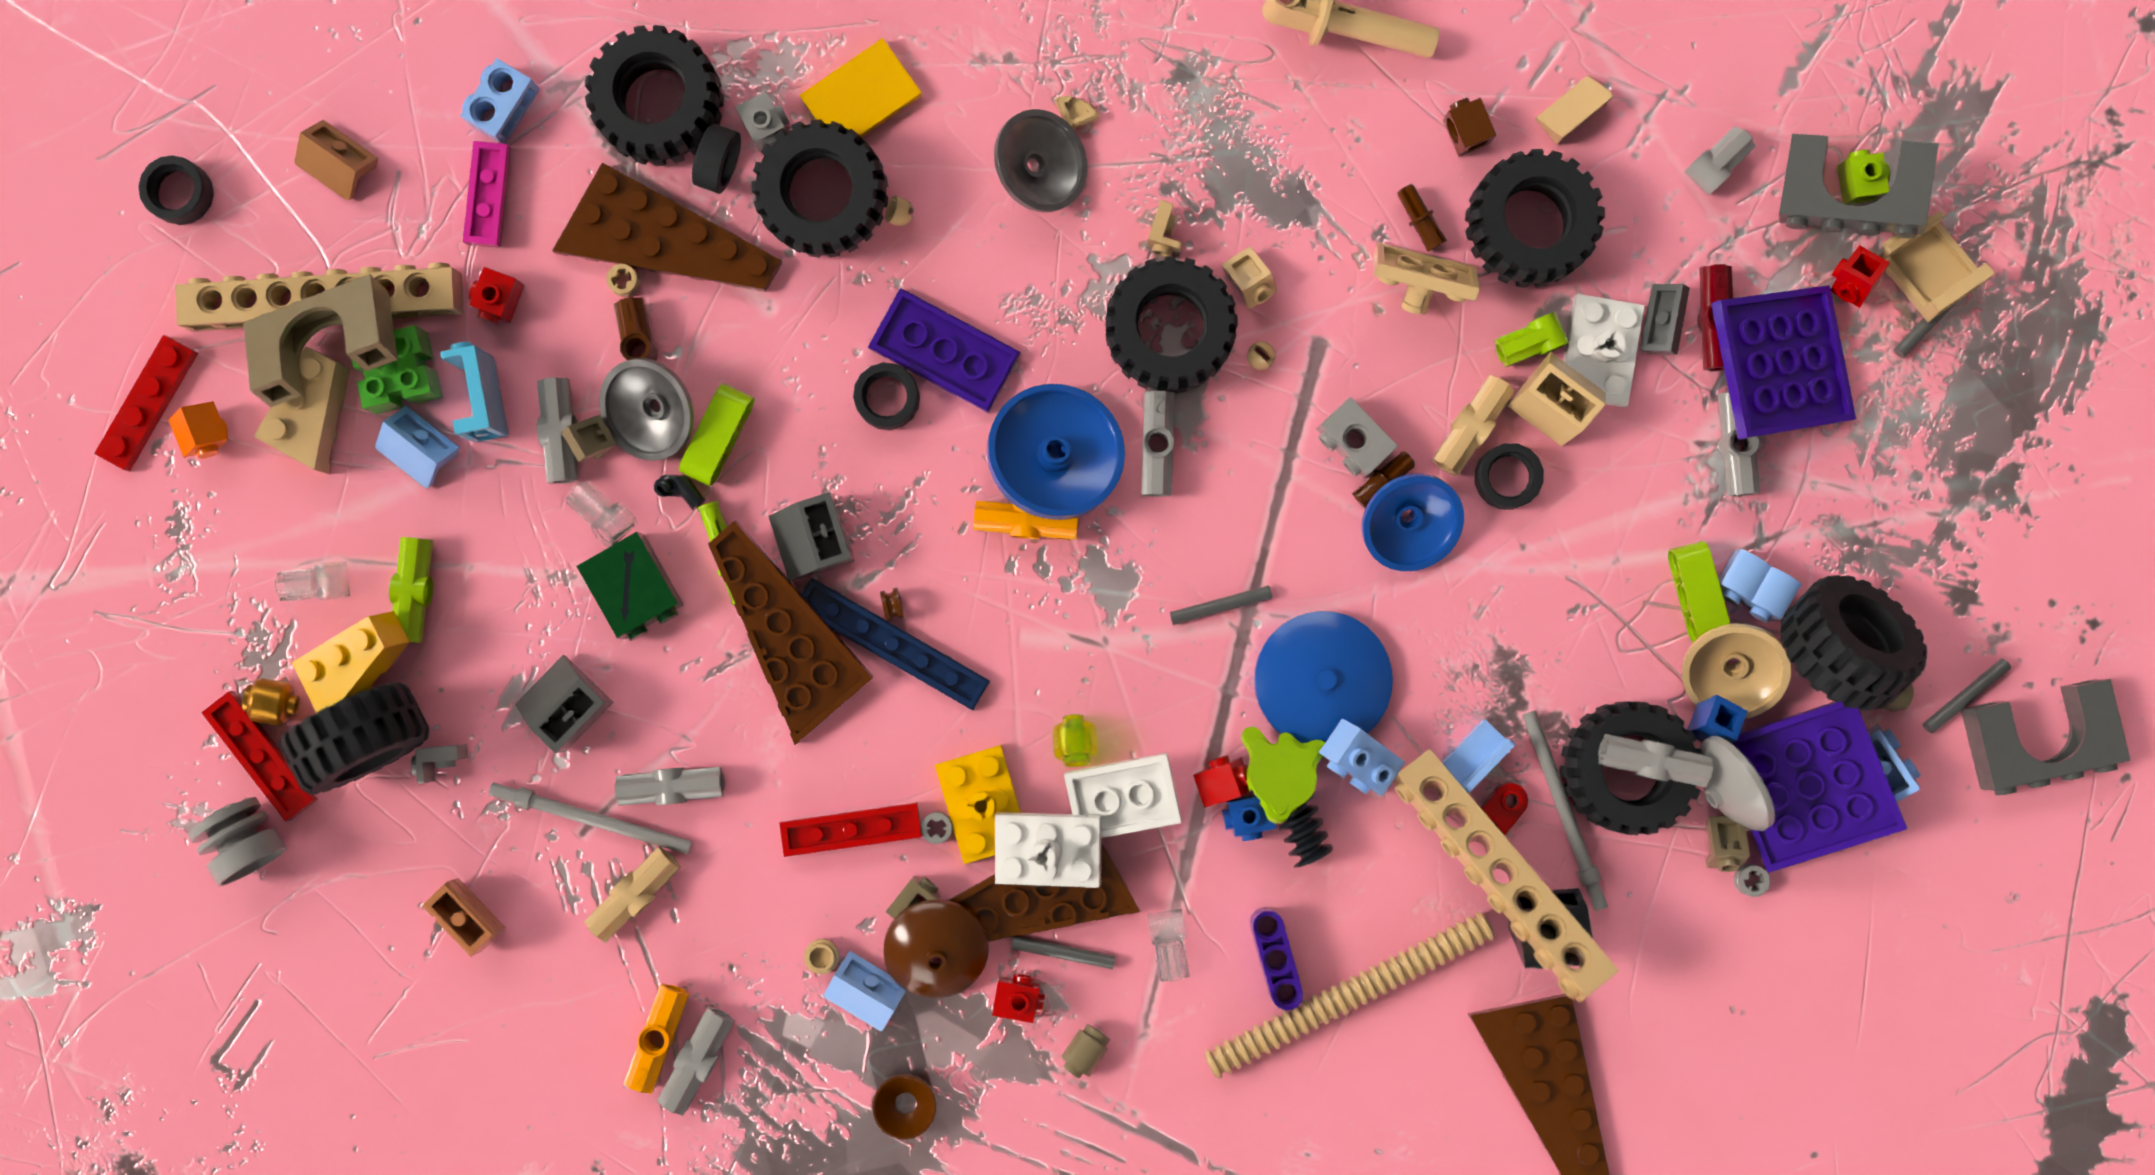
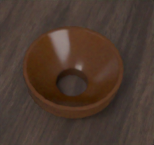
M900 1074L887 1079L880 1085L873 1099L872 1111L878 1127L884 1133L896 1139L908 1140L920 1136L930 1127L936 1114L937 1103L935 1095L926 1081L912 1074ZM902 1093H910L916 1099V1108L911 1112H902L897 1108L896 1098Z

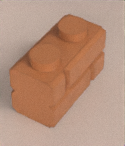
M459 878L447 881L422 905L432 917H437L436 921L470 957L482 952L506 928Z

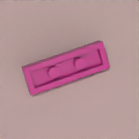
M473 141L462 241L466 245L501 247L511 147L508 144Z

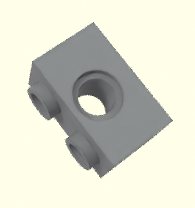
M1351 397L1317 428L1320 433L1318 438L1321 443L1332 452L1336 449L1344 457L1343 465L1354 476L1360 474L1365 478L1398 447ZM1348 432H1357L1361 435L1363 439L1361 448L1355 449L1348 445L1346 441Z

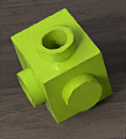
M1869 149L1849 153V158L1837 165L1843 204L1850 205L1877 201L1890 190L1888 182L1891 172L1888 163L1885 162L1883 152L1870 154Z

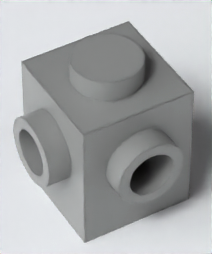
M766 91L735 106L758 151H761L766 144L771 147L777 140L774 135L781 130L787 133L784 126L790 124L781 104L774 107Z

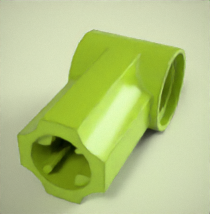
M1552 312L1527 324V327L1501 336L1494 343L1497 355L1506 368L1537 354L1542 356L1569 344V341L1557 313Z

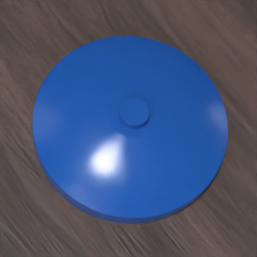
M1043 384L1025 389L1016 394L1000 409L988 435L987 461L990 473L998 489L1016 507L1040 518L1064 520L1087 514L1108 498L1117 485L1123 471L1125 446L1117 421L1101 401L1076 387L1062 384Z
M1310 612L1294 617L1279 626L1262 646L1254 670L1255 695L1266 720L1278 733L1287 732L1301 743H1308L1313 740H1322L1326 743L1342 718L1368 734L1383 717L1392 693L1393 677L1391 663L1381 641L1360 621L1337 612Z

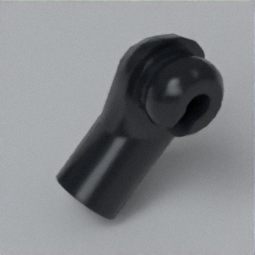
M666 474L654 483V491L658 496L682 497L692 510L697 509L706 501L692 481L685 475Z

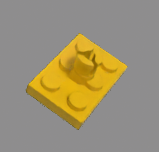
M1001 745L935 764L963 864L995 855V814L997 812L1021 813Z

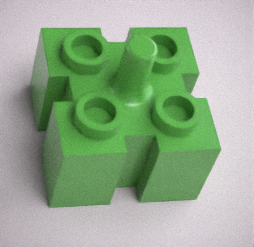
M416 325L394 330L398 360L369 371H365L352 360L353 368L364 373L365 380L357 381L363 409L379 414L403 408L401 399L420 404L443 398L437 371L427 367L426 360L434 359L428 332Z

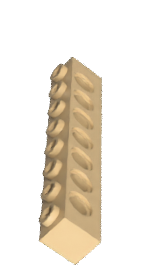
M448 263L428 264L429 268L416 269V266L397 265L394 266V271H382L378 267L360 268V273L348 274L347 270L330 269L326 270V275L313 276L312 272L297 271L292 272L291 277L279 278V275L269 273L258 274L257 279L245 280V277L224 276L222 282H211L207 278L188 279V284H175L177 326L192 332L244 328L243 322L316 295L321 289H332L369 274L384 288L394 284L395 291L390 297L392 319L464 314L462 274L450 267ZM428 282L429 291L426 295L418 297L417 290L422 283ZM291 291L289 303L282 306V296L286 292ZM256 293V303L248 308V298ZM218 296H222L221 306L214 310V300Z
M1431 749L1427 750L1397 774L1394 784L1396 785L1395 791L1406 804L1411 803L1419 812L1417 814L1418 819L1429 831L1434 830L1442 839L1440 844L1444 851L1450 857L1458 858L1465 867L1463 871L1466 877L1474 885H1480L1488 894L1487 900L1491 907L1499 914L1503 912L1512 923L1510 927L1513 933L1521 941L1525 942L1527 940L1536 951L1534 953L1536 960L1544 969H1551L1560 980L1558 981L1559 987L1569 998L1573 999L1575 997L1580 1003L1619 971ZM1426 788L1435 789L1440 795V800L1431 801L1424 796L1423 790ZM1446 816H1458L1462 820L1463 827H1451L1446 821ZM1469 843H1481L1486 850V855H1475L1470 850ZM1501 869L1505 871L1509 877V883L1503 884L1496 881L1493 877V870ZM1526 897L1532 903V911L1526 912L1521 910L1516 903V898ZM1546 924L1553 927L1556 932V939H1546L1541 934L1540 926ZM1565 953L1575 954L1580 960V968L1574 969L1569 967L1564 959Z

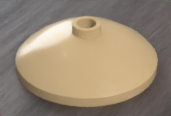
M1728 624L1709 630L1694 641L1686 652L1682 663L1683 685L1688 697L1695 705L1715 695H1719L1747 710L1745 719L1762 714L1772 708L1786 692L1791 677L1790 661L1786 656V650L1782 643L1768 631L1748 624ZM1732 658L1739 659L1735 664L1727 663Z

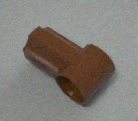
M642 297L620 299L614 303V309L621 339L620 352L626 360L635 359L632 357L633 349L637 345L645 344V353L638 358L656 361L658 351L653 344L645 300Z

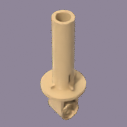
M1265 0L1262 6L1263 16L1269 23L1309 33V45L1312 46L1319 44L1323 34L1325 36L1327 32H1332L1431 58L1439 39V28L1336 0Z

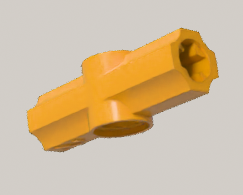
M976 501L974 531L1009 534L1010 537L1023 539L1046 537L1071 541L1077 538L1078 517L1051 520L1031 515L1019 509L1013 503Z
M665 983L660 984L645 1027L638 1036V1046L623 1083L629 1089L648 1094L654 1092L669 1049L675 1042L676 1030L690 996V993L683 988ZM657 1030L662 1033L665 1040L663 1046L652 1044L649 1037L650 1031Z

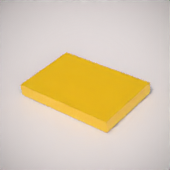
M881 38L799 96L815 120L822 119L826 124H830L831 121L840 123L844 128L852 129L863 137L922 97V93L886 41Z

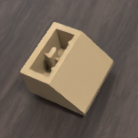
M1550 352L1508 402L1507 407L1557 444L1563 446L1581 433L1606 405V392Z

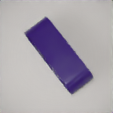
M1268 907L1259 908L1251 915L1250 928L1268 993L1279 1009L1285 1011L1293 1010L1301 1003L1303 990L1284 922L1273 909ZM1264 916H1272L1276 922L1275 928L1269 933H1261L1258 930V922ZM1274 950H1281L1285 953L1284 962L1278 967L1269 966L1267 963L1268 955ZM1283 984L1294 986V994L1288 1000L1277 998V990Z

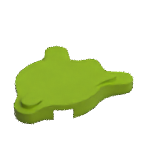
M1247 727L1241 734V741L1246 747L1250 758L1246 776L1249 791L1252 789L1254 794L1261 800L1259 804L1264 808L1268 820L1276 824L1283 823L1297 807L1308 802L1315 791L1317 782L1316 767L1318 762L1324 758L1319 751L1325 742L1313 740L1308 743H1301L1291 734L1284 732L1280 734L1277 743L1272 744L1258 728Z

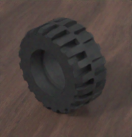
M642 25L634 27L635 33L630 35L622 31L615 35L618 41L612 45L606 42L600 48L603 53L600 59L593 57L589 66L594 74L593 76H586L585 87L589 94L585 96L587 108L591 111L590 117L594 125L619 153L626 158L631 156L635 162L644 165L649 160L655 166H666L667 159H672L677 164L685 161L683 155L689 151L695 156L707 128L712 123L720 125L722 114L719 108L724 106V96L720 91L722 85L710 60L693 39L687 40L685 34L676 29L669 33L665 26L654 25L653 31H648ZM660 69L670 70L679 74L685 83V95L682 104L672 116L658 123L647 124L636 122L628 115L625 109L626 95L630 86L638 77L649 71Z
M822 119L811 120V124L808 125L798 122L792 124L793 130L787 133L781 130L774 135L777 140L771 147L768 144L764 146L761 151L764 157L761 163L756 161L753 170L757 174L756 181L752 182V193L756 195L754 205L757 213L763 219L762 223L785 245L811 257L820 258L821 255H827L830 258L840 256V252L847 250L850 253L858 249V243L862 240L867 242L874 235L871 231L876 225L880 226L884 218L882 215L883 208L888 205L889 197L886 194L888 181L880 159L858 133L852 129L848 130L842 124L834 121L826 124ZM819 158H830L842 164L849 172L853 185L852 195L845 209L834 218L822 222L811 221L801 216L793 207L790 200L791 182L797 171L806 163Z
M1531 149L1527 155L1520 151L1512 154L1508 160L1502 159L1485 175L1470 197L1469 202L1471 204L1466 210L1465 221L1469 222V227L1465 230L1467 240H1473L1474 243L1471 252L1475 259L1481 256L1486 262L1482 266L1484 270L1488 273L1495 270L1500 274L1498 280L1506 284L1510 280L1516 281V287L1527 288L1530 284H1534L1538 288L1547 286L1552 281L1558 282L1576 270L1591 256L1596 248V241L1602 236L1604 227L1599 224L1605 218V207H1598L1597 202L1603 198L1600 188L1593 189L1590 182L1594 178L1589 171L1582 174L1577 169L1580 165L1579 162L1573 158L1568 162L1561 160L1562 153L1552 150L1547 156L1543 155V149ZM1519 191H1535L1546 195L1557 205L1563 219V233L1556 244L1549 248H1533L1521 243L1511 234L1505 221L1504 209L1506 202L1513 194Z
M1165 256L1164 261L1156 262L1155 258L1145 261L1143 267H1134L1128 272L1127 277L1123 281H1119L1108 303L1105 337L1115 364H1119L1122 368V373L1128 379L1132 377L1138 381L1137 385L1145 389L1152 387L1157 389L1156 391L1176 390V393L1186 392L1190 387L1195 386L1197 388L1205 384L1207 379L1211 376L1214 377L1221 369L1236 339L1238 315L1234 311L1236 304L1233 295H1228L1226 283L1222 278L1217 280L1212 275L1213 270L1206 265L1203 268L1194 265L1196 260L1185 258L1184 262L1176 261L1175 256ZM1164 295L1179 296L1190 301L1199 310L1203 320V332L1200 341L1191 351L1180 356H1164L1152 351L1145 345L1139 333L1138 321L1143 308L1152 299Z
M1833 575L1817 580L1784 615L1781 624V641L1783 647L1787 648L1786 656L1790 663L1796 665L1798 674L1802 678L1805 677L1811 682L1810 686L1817 692L1822 691L1827 695L1826 698L1831 701H1840L1844 707L1851 709L1858 707L1860 710L1884 708L1893 702L1924 671L1927 660V646L1923 643L1924 636L1921 630L1915 627L1916 621L1913 617L1904 612L1903 606L1897 600L1893 601L1889 598L1887 592L1881 588L1876 589L1872 587L1871 583L1865 580L1857 581L1853 576Z
M390 682L386 685L381 684L372 689L363 690L351 697H346L303 719L302 722L294 725L288 732L282 735L280 749L300 789L314 795L344 786L399 760L402 756L421 746L424 741H427L430 728L410 688L401 682Z
M1624 701L1615 702V704H1605L1597 707L1596 712L1584 715L1579 720L1581 725L1578 728L1571 729L1567 736L1571 741L1568 746H1563L1561 756H1565L1566 759L1565 766H1560V774L1562 777H1566L1567 784L1564 785L1567 796L1574 799L1575 802L1572 805L1579 813L1585 814L1587 820L1593 824L1626 835L1658 833L1659 828L1668 829L1677 824L1675 818L1678 815L1685 817L1691 810V807L1687 805L1690 799H1698L1701 790L1695 788L1696 785L1669 779L1668 782L1657 780L1652 790L1639 800L1628 801L1620 799L1608 789L1603 777V765L1598 764L1599 747L1605 734L1617 737L1637 735L1648 741L1675 746V750L1702 755L1701 749L1694 748L1692 742L1696 741L1697 738L1692 730H1685L1683 728L1684 721L1677 715H1670L1668 709L1659 705H1650L1647 702Z

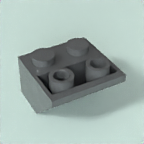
M831 492L796 502L768 516L790 582L855 561L835 496Z
M562 655L520 698L515 706L529 728L554 753H563L614 702L566 655Z

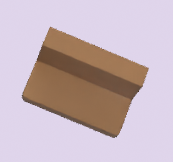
M321 120L300 132L294 163L342 198L349 201L354 198L358 179L376 168L378 157L325 120Z

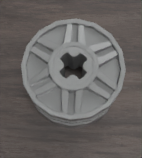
M256 797L231 803L216 810L187 834L192 843L206 840L196 849L199 855L218 852L219 855L206 865L218 887L228 885L251 874L287 850L275 828L257 832L256 829L268 819L266 812L252 815L261 807Z

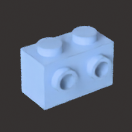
M1343 718L1319 751L1322 756L1330 761L1326 767L1342 778H1345L1347 774L1350 775L1352 779L1349 783L1366 795L1369 790H1372L1378 795L1383 796L1406 763L1362 729Z
M1879 724L1868 729L1896 801L1898 802L1920 790L1916 779L1921 774L1910 758L1905 761L1902 760L1896 751L1901 745L1890 728L1883 731Z

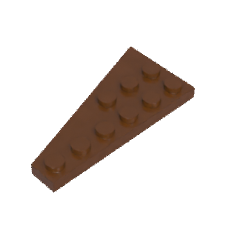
M601 163L552 252L558 255L576 256L597 262L627 264L636 269L669 275L675 274L702 281L725 283V285L763 292L768 290L782 265V261L604 163Z
M735 520L710 541L708 545L722 578L730 590L735 602L734 606L738 615L742 618L748 632L747 636L765 678L773 690L781 715L786 720L793 743L796 745L874 676L738 521Z
M1102 842L1101 885L1099 888L995 884V874L947 900L958 903L975 914L982 923L989 942L1140 912Z
M1566 994L1467 1013L1526 1117L1539 1136L1538 1138L1550 1155L1559 1174L1609 1175L1573 999L1569 998Z

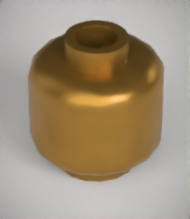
M260 678L253 685L247 686L243 696L242 709L244 712H247L249 719L253 722L282 726L290 716H296L300 697L294 695L293 686L288 682Z

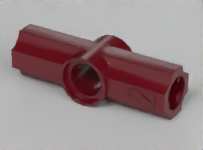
M1715 264L1703 266L1699 269L1701 312L1698 315L1697 324L1702 332L1703 370L1709 372L1724 371L1716 325L1712 320L1713 310L1711 303L1733 298L1732 266Z

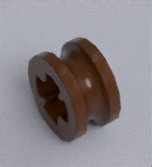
M893 588L891 593L880 591L887 622L892 621L893 616L904 618V610L898 588Z

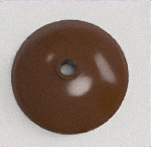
M947 900L918 902L900 912L888 927L883 947L884 961L892 978L905 990L927 998L949 997L970 987L983 972L988 959L987 934L975 914L958 903ZM933 957H939L942 959V961L939 963H932L930 959Z

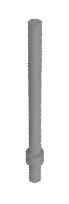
M1536 711L1525 713L1522 715L1580 869L1577 874L1581 885L1586 886L1594 910L1605 909L1608 907L1599 883L1602 880L1598 867L1593 866Z
M495 782L491 784L489 789V796L513 802L514 807L524 810L533 808L685 854H689L693 841L535 795V791L520 787L518 790Z

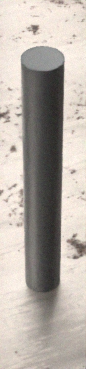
M1955 305L1930 322L1923 318L1893 349L1894 353L1904 358Z
M1268 585L1169 613L1172 624L1176 625L1272 599V593Z
M2001 658L1923 723V727L1931 734L1936 732L2011 669V665Z
M1013 936L1011 946L1013 950L1113 969L1115 955Z

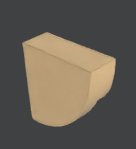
M1072 96L1055 98V103L1061 117L1074 130L1099 119L1097 110L1090 103L1073 98Z

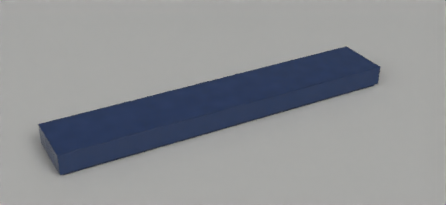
M811 578L802 593L804 598L834 631L972 711L990 683V680L892 623L887 622L885 619L814 578Z

